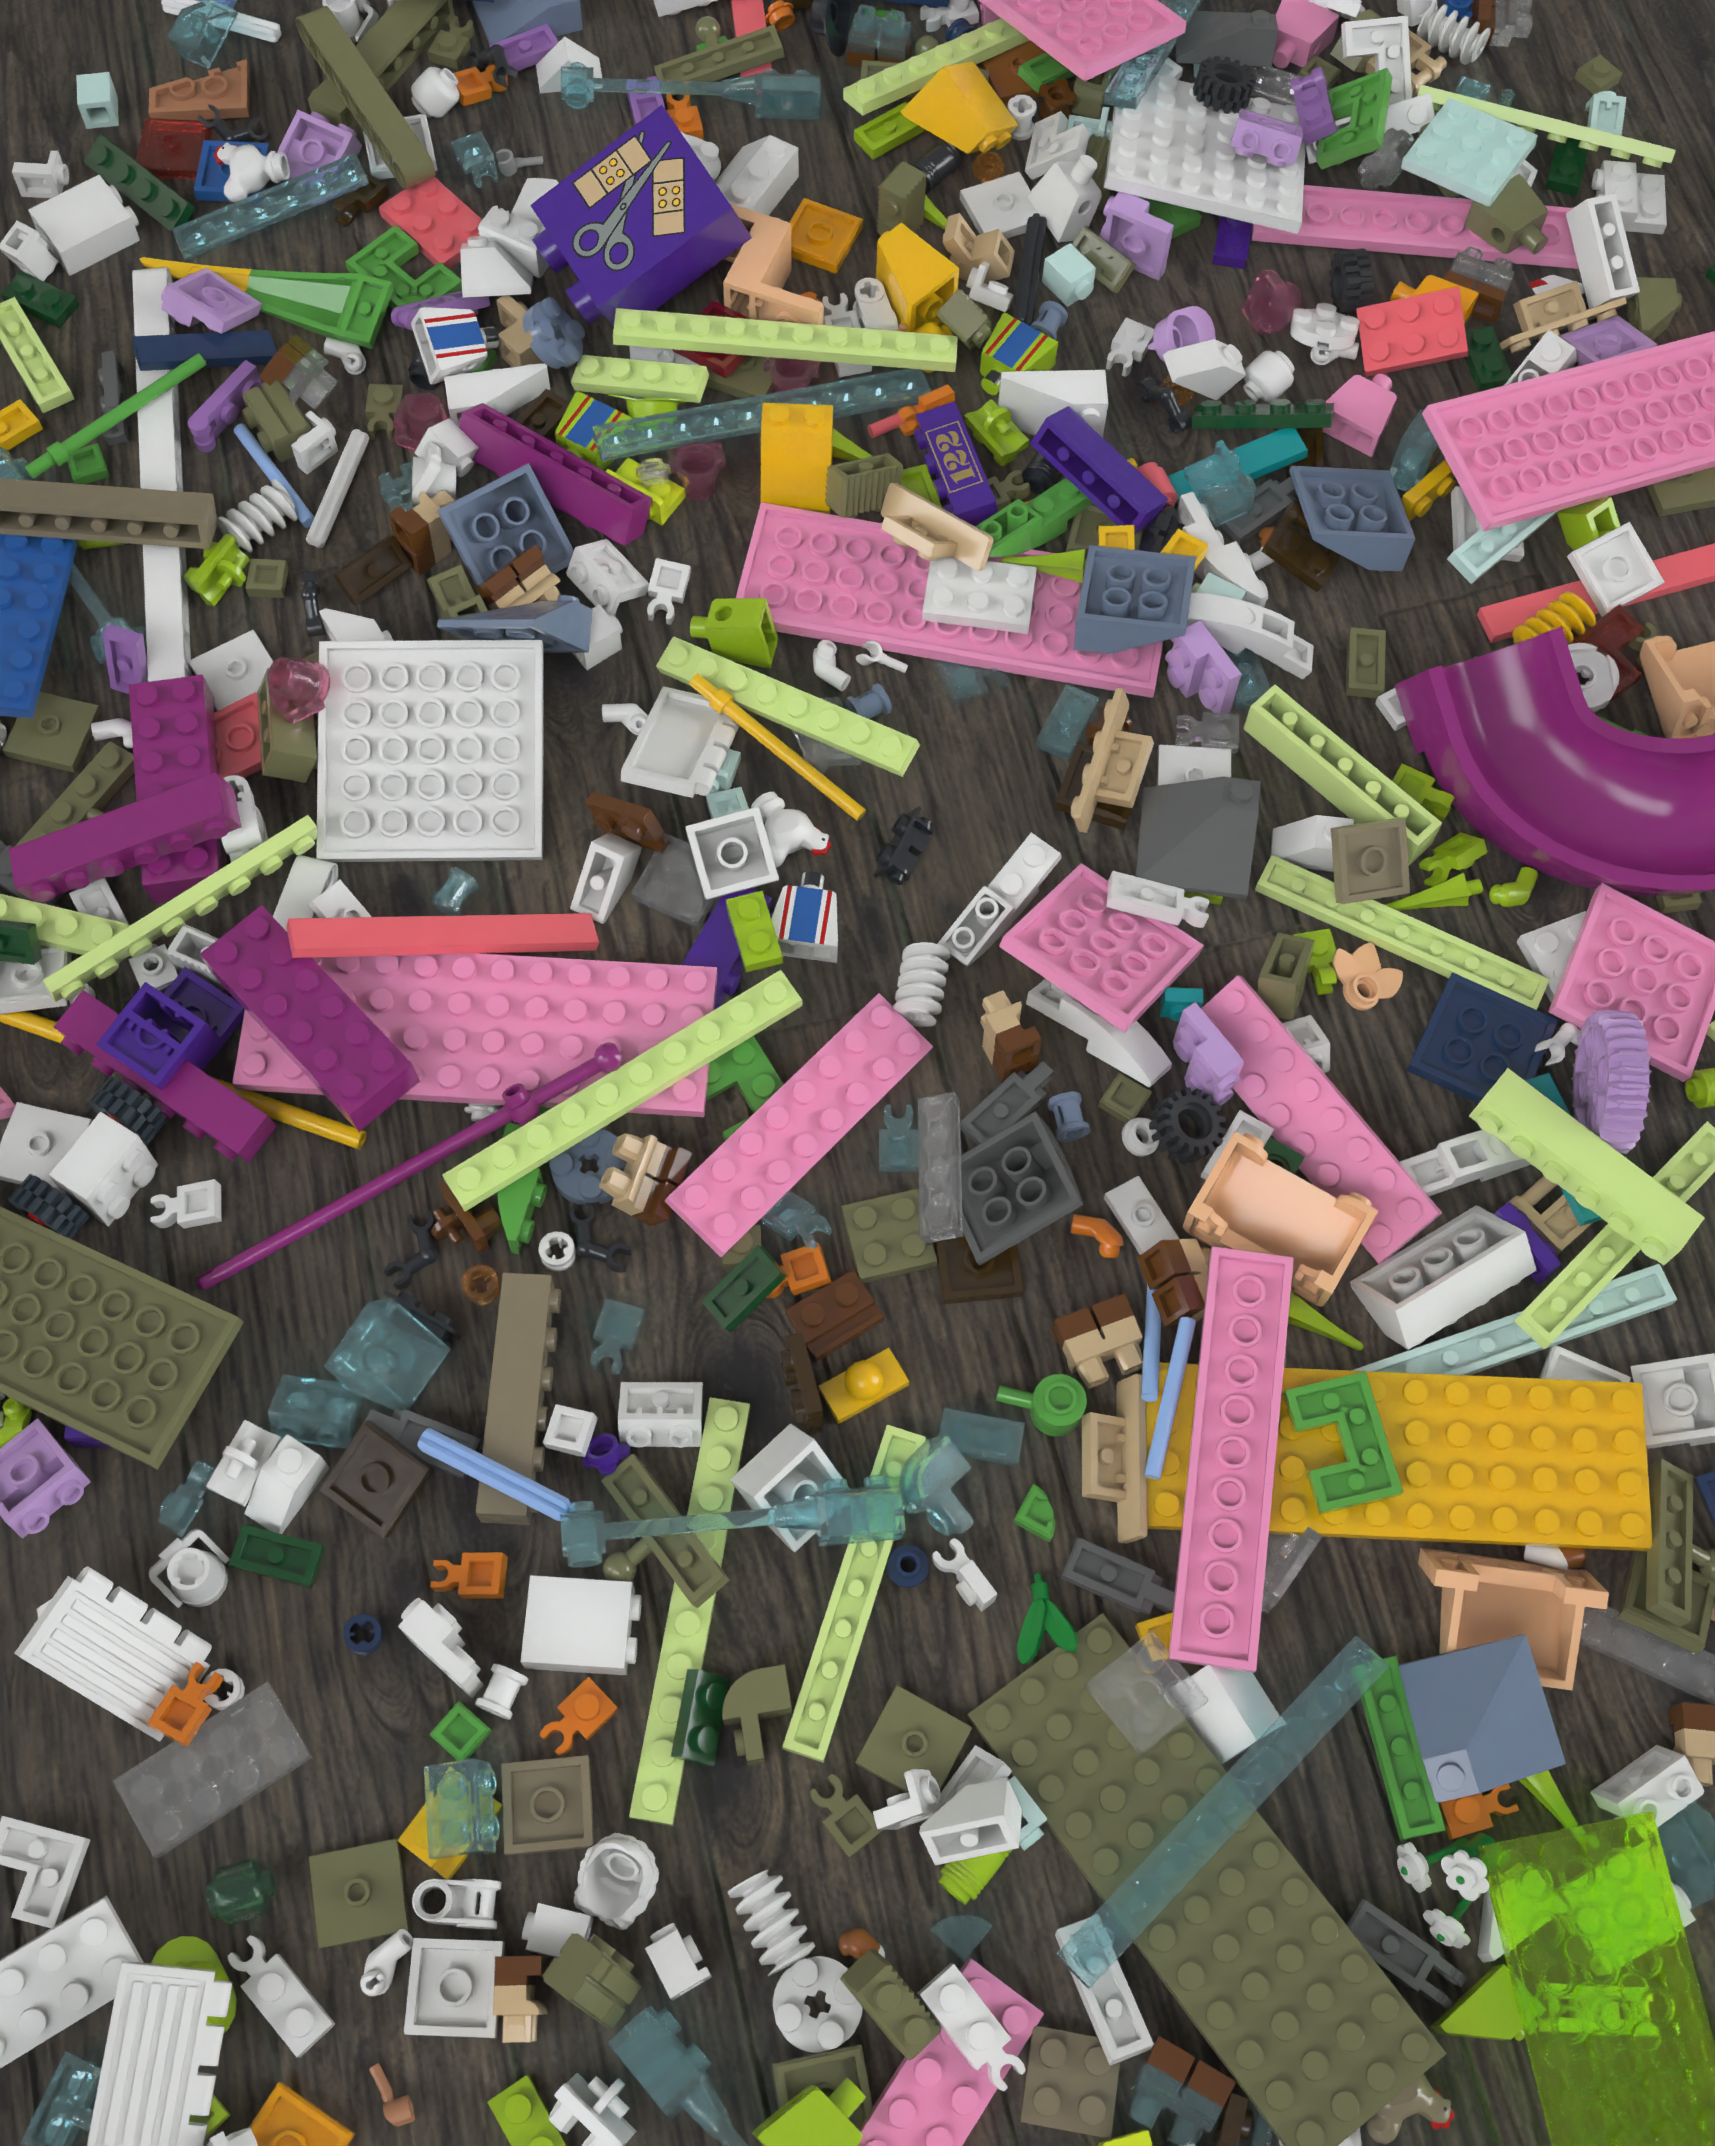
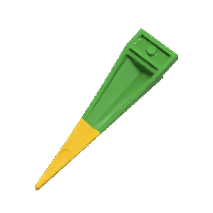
M146 257L139 258L141 263L148 268L168 267L171 277L179 280L188 274L208 268L262 303L261 312L324 337L338 339L370 349L374 347L394 290L391 281L361 273L254 270Z

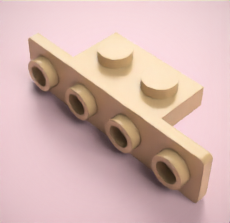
M1574 281L1519 300L1513 306L1522 333L1511 336L1501 342L1502 351L1510 349L1513 354L1530 347V341L1538 338L1541 340L1548 330L1560 336L1559 331L1568 328V331L1571 332L1589 325L1588 321L1597 318V321L1600 322L1617 316L1616 310L1627 304L1626 298L1623 297L1587 310L1578 282Z
M898 483L889 484L881 509V516L884 517L881 530L892 535L895 543L906 547H913L918 550L917 555L929 561H937L940 557H954L975 570H984L994 541L991 535Z
M1116 688L1113 699H1108L1104 709L1105 722L1102 731H1098L1094 737V755L1091 764L1087 763L1082 774L1083 787L1080 796H1075L1072 802L1071 817L1074 818L1079 832L1087 833L1097 802L1133 808L1154 745L1152 736L1121 731L1129 710V701L1123 688Z
M1134 1374L1117 1382V1417L1093 1412L1082 1416V1497L1117 1502L1118 1542L1125 1544L1145 1538L1148 1529L1147 1477L1144 1476L1146 1469V1401L1141 1399V1374Z

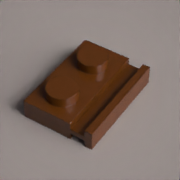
M592 792L586 800L585 804L593 815L594 823L604 830V834L610 832L640 847L662 854L670 844L669 839L662 837L664 831L651 809L597 792Z
M854 1270L785 1310V1315L795 1331L803 1333L806 1348L808 1347L816 1362L884 1322V1315L878 1310L875 1301Z

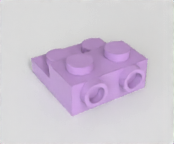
M1241 108L1230 146L1236 147L1235 152L1245 157L1253 158L1255 153L1266 156V162L1278 167H1285L1286 163L1294 165L1303 139V127Z
M297 110L277 153L284 152L287 157L290 169L288 180L329 198L341 173L349 174L362 148V144L356 138L357 133L344 124H339L338 127L330 124L328 119L317 112L312 111L309 115Z
M1118 192L1115 197L1110 196L1103 211V215L1107 217L1100 236L1137 265L1134 270L1159 281L1165 273L1174 225L1148 214L1150 202L1138 196Z
M208 268L188 274L174 283H169L161 295V300L163 301L161 309L173 316L178 323L191 327L202 321L207 328L220 334L258 316L262 303Z
M1618 315L1560 335V338L1576 348L1578 366L1657 346L1654 341Z
M1200 620L1187 626L1184 636L1170 639L1173 642V648L1165 656V660L1168 662L1167 677L1171 685L1176 689L1179 688L1185 698L1199 693L1202 704L1207 709H1211L1219 719L1231 711L1241 672Z
M1195 1002L1182 1012L1173 1039L1174 1049L1181 1060L1184 1062L1189 1061L1190 1063L1184 1077L1186 1087H1191V1092L1196 1088L1203 1090L1202 1098L1209 1094L1213 1097L1210 1104L1214 1106L1219 1104L1221 1106L1234 1095L1232 1090L1234 1085L1240 1080L1239 1073L1244 1060Z
M39 1418L0 1448V1516L22 1539L29 1533L35 1534L45 1529L49 1523V1516L63 1505H72L80 1500L83 1496L84 1488L91 1483L82 1469L64 1450Z

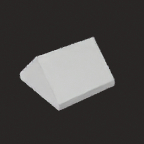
M1207 1665L1166 1693L1221 1765L1285 1725L1254 1674L1250 1672Z

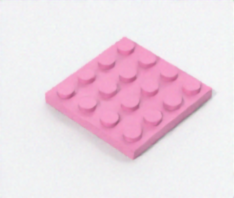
M1081 863L1003 936L999 947L1125 1033L1164 993L1165 988L1169 987L1199 956L1204 945L1173 924L1106 907L1108 881Z
M1602 883L1594 891L1548 1012L1576 1025L1580 1029L1585 1025V1020L1598 1010H1623L1635 1014L1643 1023L1642 1028L1646 1031L1645 1040L1649 1042L1647 1052L1651 1056L1649 1065L1684 1082L1692 1076L1715 1011V941Z

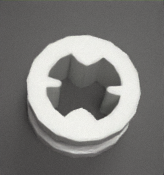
M554 1231L544 1236L539 1243L538 1251L546 1268L552 1271H563L574 1263L576 1250L573 1240L568 1234ZM554 1244H559L560 1248L566 1245L567 1247L563 1250L565 1256L561 1259H556L555 1255L549 1258L548 1256L552 1253L550 1247Z
M228 1669L212 1671L205 1677L202 1684L207 1683L213 1673L217 1672L229 1685H234L232 1693L227 1692L229 1698L224 1701L212 1693L205 1697V1702L219 1711H228L235 1708L244 1696L245 1686L242 1679Z

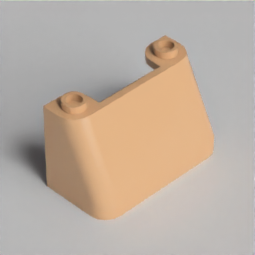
M1654 636L1644 640L1640 651V660L1665 737L1696 738L1715 733V641L1676 650L1677 645L1670 636Z
M1234 1131L1188 1210L1183 1229L1192 1237L1197 1238V1240L1211 1248L1213 1246L1294 1257L1291 1290L1301 1299L1311 1304L1324 1306L1340 1281L1378 1210L1371 1207L1372 1203L1370 1200L1358 1193L1351 1192L1349 1196L1340 1195L1336 1198L1267 1160L1268 1153L1263 1149L1265 1144L1259 1138L1249 1133H1244L1242 1136Z

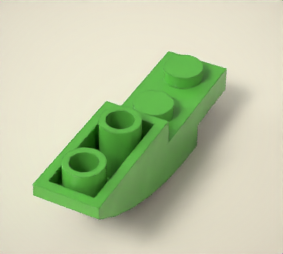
M1065 478L1027 504L1018 498L977 525L976 528L991 535L994 539L989 557L1012 556L1037 548L1067 531L1068 520L1092 505L1093 502Z
M540 1106L539 1112L542 1115L551 1108ZM507 1123L503 1138L520 1128V1125ZM538 1167L497 1192L502 1225L511 1253L519 1255L522 1244L530 1242L535 1226V1221L531 1220L535 1206L541 1208L546 1196L547 1185L543 1184L541 1170Z

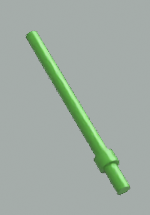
M199 353L194 355L62 443L56 441L47 447V452L24 467L25 470L34 479L55 464L58 467L70 460L69 455L207 365L205 360Z

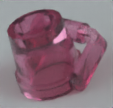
M1262 270L1242 306V313L1257 334L1275 333L1285 328L1292 319L1294 309L1301 307L1302 294L1295 284L1283 282L1275 270Z
M766 357L764 361V371H770L776 397L782 403L787 404L802 403L809 394L812 377L818 379L822 369V361Z
M431 393L405 395L401 405L396 408L393 427L395 428L393 440L397 445L415 452L428 428L449 419L439 398ZM406 426L408 436L403 435V431L406 429Z
M693 442L667 449L670 473H677L681 486L685 488V495L693 500H704L712 496L716 490L717 475L720 472V467H726L722 443Z
M280 657L271 664L267 673V683L270 689L269 695L276 711L281 712L288 723L294 724L325 708L324 700L330 689V675L327 668L323 664L312 660H305L304 658ZM288 700L292 701L294 705L299 707L290 711V704Z

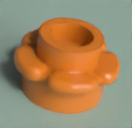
M782 0L772 3L768 7V14L765 16L766 23L775 25L777 31L787 29L795 21L794 6Z

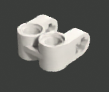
M237 775L223 778L234 790L239 791L237 794L239 800L237 806L242 828L228 832L226 836L221 838L225 852L229 854L231 862L269 839L265 822L260 810L255 806L254 796L249 784L243 777Z

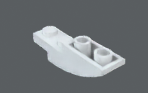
M1430 93L1388 105L1383 142L1419 132L1422 126L1433 120L1435 115ZM1351 116L1336 120L1337 130L1350 126ZM1319 140L1308 145L1305 144L1309 164L1317 162Z
M1194 492L1181 495L1177 516L1178 522L1185 524L1182 531L1208 544V553L1194 570L1195 573L1204 580L1210 572L1246 590L1244 601L1265 607L1266 600L1268 599V590L1262 580H1258L1255 575L1249 555L1242 552L1237 541L1224 545L1222 534L1219 530L1214 529L1209 520L1206 506L1203 503H1199Z
M1191 593L1187 626L1201 620L1219 645L1236 655L1244 648H1248L1255 654L1264 657L1301 679H1304L1312 672L1314 646L1294 635V621L1272 610L1243 600L1206 593Z
M1031 832L989 886L982 887L937 944L948 948L951 951L950 955L969 967L992 946L1038 894L1040 884L1060 861L1061 853Z
M1044 979L1028 992L1027 1005L1088 1039L1086 1048L1088 1053L1150 1088L1171 1069L1172 1063L1162 1048L1137 1021L1124 1033L1047 979Z
M1484 1130L1439 1143L1434 1150L1400 1161L1402 1166L1428 1196L1477 1179L1483 1182L1531 1165L1527 1160L1516 1156L1510 1147L1493 1134L1487 1133Z

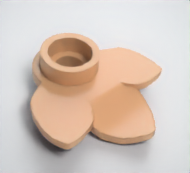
M1373 942L1360 946L1352 955L1340 948L1335 952L1333 969L1337 978L1343 984V994L1346 1001L1353 1008L1362 1011L1369 1010L1378 1003L1379 999L1392 998L1398 992L1403 980V972L1395 968L1381 969ZM1358 989L1362 991L1363 996L1359 993Z

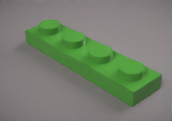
M1397 1656L1355 1664L1352 1669L1400 1841L1440 1833L1446 1829L1439 1804L1435 1802L1398 1667L1399 1663Z

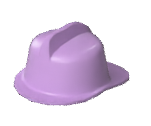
M1190 306L1173 311L1155 326L1154 342L1148 345V349L1156 350L1159 358L1165 363L1163 354L1169 350L1212 339L1216 340L1212 319L1205 310L1198 306Z

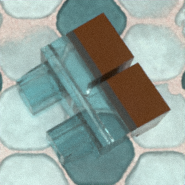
M861 4L858 12H855L848 36L847 65L861 68L862 60L877 61L878 59L881 62L901 63L910 59L912 53V43L910 42L911 22L906 21L905 13L892 10L888 12L886 18L875 16V9L872 6Z
M1154 2036L1152 2037L1154 2045L1151 2050L1146 2051L1145 2060L1131 2086V2089L1136 2093L1132 2099L1128 2117L1151 2130L1161 2108L1176 2116L1166 2140L1175 2146L1194 2143L1196 2145L1202 2133L1211 2132L1236 2081L1201 2060H1194V2056L1164 2038Z

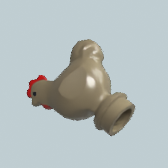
M1422 2074L1366 2122V2129L1374 2142L1388 2144L1394 2141L1398 2135L1403 2120L1413 2114L1418 2113L1429 2120L1434 2130L1439 2128L1448 2129L1455 2115L1450 2109L1451 2101L1443 2099L1439 2091L1433 2090L1425 2075Z

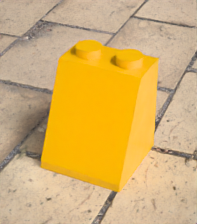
M974 61L943 66L900 111L908 120L967 154L978 151L985 153L991 148L1001 149L1012 139L1011 133L1019 126Z
M903 223L898 224L891 231L884 232L877 241L876 279L884 286L890 306L896 314L898 327L900 323H905L907 325L906 332H914L928 321H933L942 326L943 323L936 313L958 290L959 267Z
M763 403L761 421V502L830 514V507L825 502V493L827 492V467L832 466L833 405Z

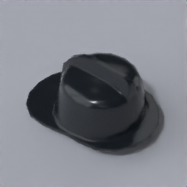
M813 0L810 18L811 28L815 34L826 37L829 49L834 56L841 57L845 53L849 33L855 18V0Z

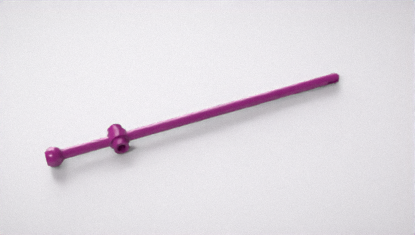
M610 1042L601 1044L596 1049L594 1058L532 1092L526 1090L521 1083L508 1087L502 1094L506 1103L500 1110L201 1274L197 1278L198 1288L206 1290L511 1121L519 1123L520 1127L541 1115L539 1112L541 1104L601 1071L611 1073L623 1066L624 1059L616 1044Z

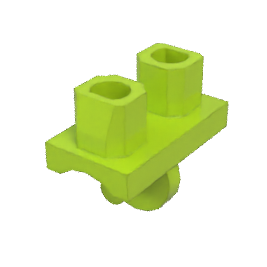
M991 399L979 410L965 414L964 422L973 431V436L979 443H984L994 454V460L1000 466H1005L1016 459L1017 453L1029 446V439L1011 421V412L1006 407H999Z
M225 534L219 542H211L210 548L204 549L203 557L205 561L199 568L190 567L183 576L191 590L197 592L207 605L215 607L231 584L241 587L246 581V576L242 570L250 559L239 549L234 536Z

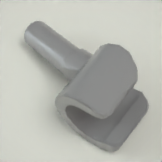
M501 149L496 153L498 167L505 176L514 175L518 168L524 166L544 164L543 156L514 158L512 151L509 149Z

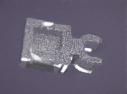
M1203 712L1201 721H1196V719L1189 715L1177 716L1176 728H1185L1189 732H1177L1175 744L1188 746L1195 741L1201 742V747L1231 749V753H1237L1239 747V714Z

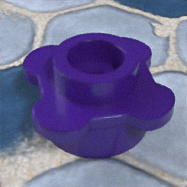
M599 1434L591 1439L586 1456L582 1458V1464L587 1469L592 1467L598 1469L601 1475H610L615 1472L621 1459L629 1455L630 1447L626 1442L618 1443L616 1437L612 1434Z

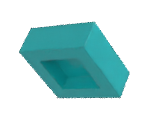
M1166 987L1159 1003L1160 1017H1170L1174 1021H1180L1183 1010L1196 1002L1202 1008L1203 989Z

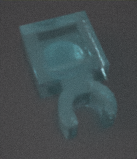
M481 131L451 141L452 151L465 174L472 172L474 184L478 188L483 187L481 177L484 175H489L493 178L494 182H498L494 154Z
M886 1104L884 1108V1123L888 1129H879V1171L918 1172V1130L908 1129L913 1122V1108L911 1105H906V1114L901 1119L892 1116L891 1105Z
M788 1191L761 1218L763 1225L789 1241H792L799 1234L804 1245L811 1249H815L818 1246L812 1235L813 1232L823 1231L827 1235L832 1232L827 1219L817 1215L814 1205L791 1191Z
M605 1298L593 1333L594 1340L602 1342V1345L598 1346L591 1354L590 1362L592 1369L597 1370L599 1362L603 1357H611L614 1360L611 1367L612 1374L618 1375L623 1365L620 1354L621 1348L633 1351L645 1316L644 1309Z
M198 1460L192 1467L185 1485L180 1484L175 1493L171 1492L167 1495L159 1510L161 1516L157 1520L165 1529L182 1538L204 1502L202 1497L208 1490L206 1485L214 1473L213 1467Z

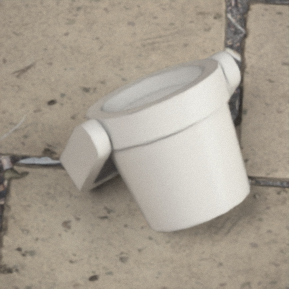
M322 0L323 7H329L353 44L359 42L366 35L368 29L378 21V13L370 6L367 0ZM359 11L368 14L364 21Z
M430 441L427 442L418 457H413L412 504H419L418 496L422 491L429 498H432L442 490H445L455 500L456 465L441 463V448Z
M193 1529L181 1540L177 1537L158 1555L161 1559L151 1567L148 1573L150 1580L177 1608L183 1605L182 1602L188 1606L203 1607L218 1600L226 1590L228 1572L224 1563L226 1564L230 1559L201 1529ZM199 1537L216 1555L209 1551L188 1547ZM166 1567L173 1592L157 1577Z

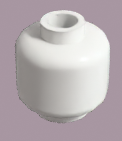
M428 67L411 87L412 103L421 114H426L428 118L432 116L435 118L443 117L459 100L460 94L456 87L458 84L457 78L447 68L441 70L437 67Z
M1264 351L1245 368L1246 376L1244 380L1246 384L1243 388L1252 400L1258 401L1261 399L1264 402L1270 403L1272 400L1280 397L1292 385L1294 366L1290 359L1281 351Z

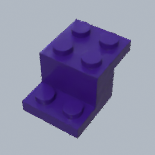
M184 967L164 994L145 982L96 1045L162 1091L185 1060L203 1071L242 1022L245 1009L237 1001Z

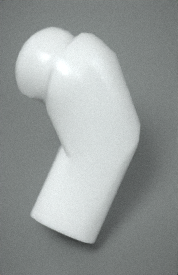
M330 337L326 338L324 354L341 358L345 369L350 374L357 375L364 371L366 360L358 345Z
M822 640L813 651L814 672L819 678L842 692L848 686L851 676L836 667L834 655L837 651L836 645L829 640Z
M602 704L603 722H622L633 734L639 735L648 715L637 704Z

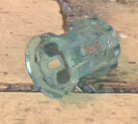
M452 867L448 872L449 879L439 892H434L431 895L430 901L444 914L459 916L461 905L470 893H475L478 890L479 885L468 873L459 868Z

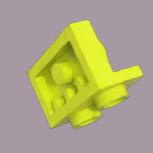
M627 458L616 472L609 469L605 471L653 498L647 520L651 519L660 525L666 522L686 497L685 488L630 458Z

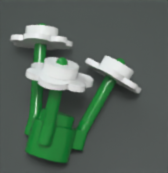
M1484 1833L1477 1834L1470 1841L1461 1836L1453 1844L1427 1856L1417 1852L1411 1842L1399 1845L1397 1847L1399 1872L1407 1883H1411L1419 1893L1431 1886V1879L1427 1874L1429 1866L1441 1861L1442 1869L1448 1875L1446 1883L1451 1889L1458 1890L1463 1897L1450 1916H1446L1439 1909H1433V1911L1426 1910L1423 1913V1917L1431 1925V1934L1442 1944L1459 1949L1463 1948L1464 1945H1468L1471 1940L1464 1933L1465 1929L1459 1920L1470 1904L1480 1896V1893H1485L1489 1890L1492 1871L1503 1861V1852L1493 1838Z

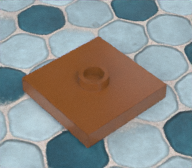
M1031 40L978 63L981 69L989 70L988 82L1004 105H1007L1009 100L1016 95H1027L1031 98L1040 96L1018 75L1021 64L1044 53L1043 49Z

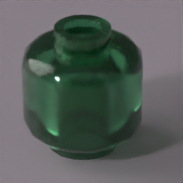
M252 1858L216 1869L212 1876V1882L206 1884V1897L213 1919L220 1918L228 1926H235L264 1916L269 1908V1897L276 1895V1885L271 1869L262 1871L260 1864Z

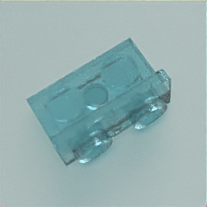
M1223 440L1215 443V454L1184 468V477L1200 503L1206 506L1209 518L1215 527L1253 511L1254 495L1257 493L1252 477L1249 474L1244 475L1240 469V461L1236 452L1233 449L1228 450Z
M282 1375L268 1410L271 1433L280 1436L282 1439L288 1434L301 1443L346 1449L354 1437L353 1426L364 1398L363 1385Z
M472 1758L424 1767L429 1858L441 1859L472 1853H495L500 1828L493 1809V1795L496 1792L497 1782L490 1763Z
M1693 1801L1644 1837L1647 1844H1652L1662 1855L1666 1865L1664 1871L1673 1885H1678L1688 1896L1692 1906L1690 1910L1715 1897V1822L1706 1809L1699 1807L1697 1802Z

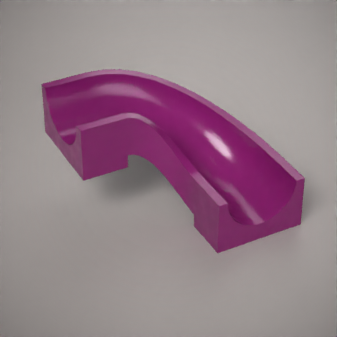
M1562 627L1467 661L1446 667L1441 665L1428 669L1394 685L1416 754L1426 753L1435 778L1445 792L1455 797L1452 804L1468 823L1493 845L1513 858L1542 873L1578 886L1596 889L1603 883L1625 895L1678 896L1715 890V733L1696 738H1661L1628 732L1604 722L1587 705Z

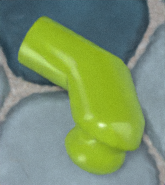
M1529 867L1521 868L1516 882L1504 883L1503 885L1496 884L1490 889V901L1493 904H1500L1502 907L1525 904L1536 883L1538 872Z
M11 1398L6 1400L2 1407L6 1416L3 1427L0 1428V1448L29 1426L32 1416L31 1408Z

